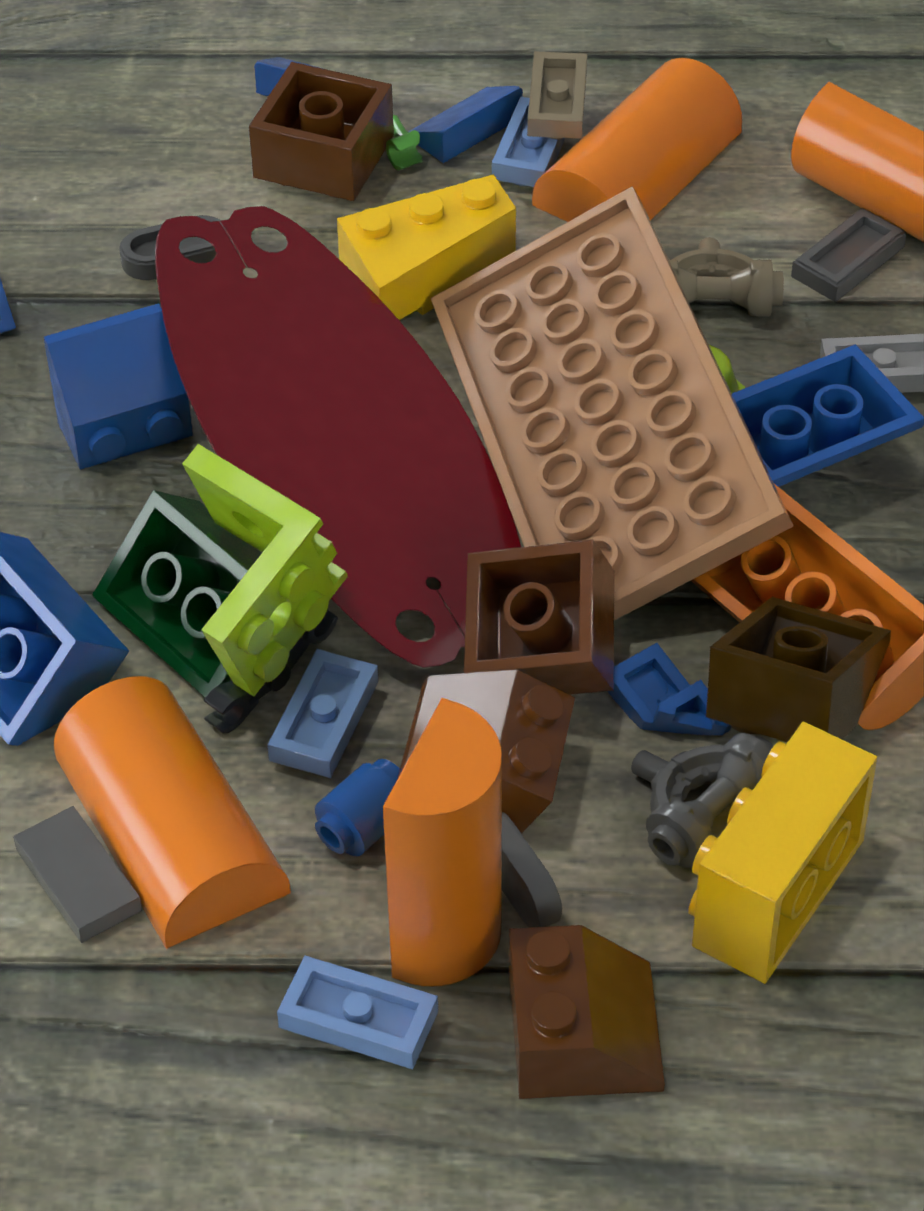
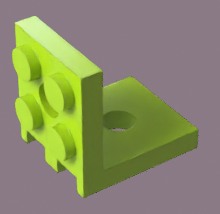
M197 444L182 465L214 523L262 552L201 630L232 682L254 697L265 682L274 680L283 671L289 658V651L303 633L314 629L322 621L327 612L329 600L348 575L344 569L331 562L337 555V552L330 540L317 533L323 526L320 517L200 444Z

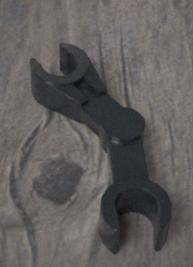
M327 609L322 621L314 629L305 631L289 651V658L283 671L274 680L265 682L254 697L232 681L216 686L204 699V702L216 711L207 715L204 720L223 734L235 730L259 703L261 697L271 690L273 692L278 691L286 685L291 676V669L310 643L318 644L325 640L336 626L338 617Z

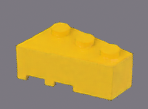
M493 174L436 191L418 194L414 197L379 207L365 209L361 212L337 218L339 259L379 297L399 320L416 310L421 315H424L434 309L431 301L432 297L516 251V207Z

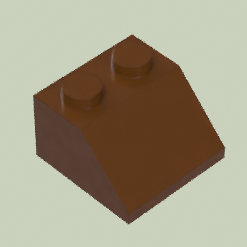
M517 669L428 676L422 685L398 778L441 698L465 705L486 719L496 732L502 753V812L509 816L522 834L553 801L575 697Z
M582 925L509 929V980L519 1099L663 1092L665 1082L650 962Z

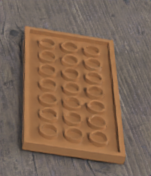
M633 186L431 298L524 547L593 539L615 570L614 620L793 527L792 521L649 216Z

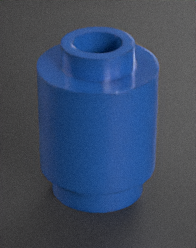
M378 759L373 764L364 763L315 805V816L317 819L315 829L319 838L329 849L338 854L345 852L352 856H361L384 836L383 805L397 781L400 770L398 766L386 759Z

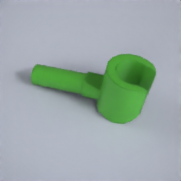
M393 115L394 138L387 140L386 151L392 166L399 171L420 163L423 159L416 149V146L420 143L419 132L416 130L407 132L399 117Z

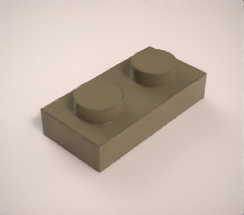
M534 51L527 136L551 139H582L588 54Z

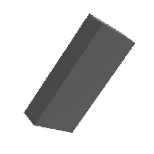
M861 208L793 261L791 277L830 300L837 302L903 249L907 232Z
M74 806L13 836L16 851L81 943L142 911L140 896Z

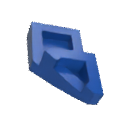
M658 643L614 666V691L607 692L640 729L697 735H724L731 730V725L706 717L708 688L702 680L690 685Z

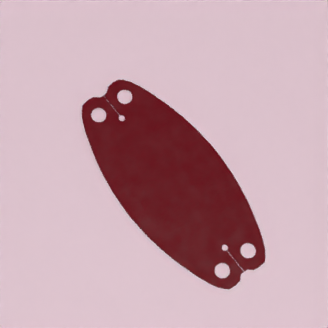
M255 206L234 210L231 217L227 220L210 222L198 216H180L166 219L160 227L155 247L156 277L164 324L183 386L216 455L321 518L323 526L317 533L333 543L337 555L331 562L344 569L348 575L331 599L359 627L390 652L413 665L428 668L454 661L460 648L465 647L468 553L521 547L514 519L498 476L482 441L459 399L426 352L379 297L327 247L290 218L265 206ZM259 227L274 228L286 237L287 246L280 252H267L253 243L251 234ZM188 237L205 239L215 248L216 256L207 263L190 261L180 252V242ZM245 268H252L258 275L255 278H249L243 274V270ZM426 579H437L441 583V588L438 591L430 589L426 585ZM405 610L420 611L432 620L435 627L434 635L431 639L423 642L409 640L398 631L396 617Z

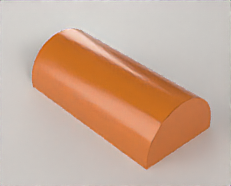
M675 58L665 62L538 178L533 188L532 206L569 222L633 186L651 221L742 133V112L734 91L718 72L700 61L690 58Z
M828 82L813 98L797 127L791 150V161L794 170L856 206L864 208L904 230L907 234L924 243V131Z
M774 484L792 521L793 527L690 581L739 623L768 599L775 597L891 630L889 646L857 723L866 730L883 728L906 714L924 696V604Z
M133 676L114 680L85 695L66 713L57 728L54 738L56 759L121 872L140 896L141 906L166 949L291 894L290 882L286 873L166 684L158 679L145 676Z
M441 698L383 805L392 978L413 985L430 987L457 983L481 970L496 952L502 929V753L500 742L492 726L479 713L460 703Z

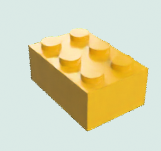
M804 721L787 744L778 741L773 746L763 765L762 778L753 790L745 787L740 791L729 811L728 825L718 838L709 835L695 856L692 873L698 875V883L688 909L689 915L694 917L692 947L764 984L767 983L864 841L878 756Z

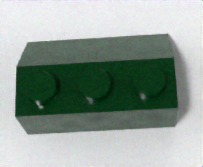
M153 490L92 596L206 698L209 692L216 686L232 680L201 630L262 553L214 523L206 506L200 501Z

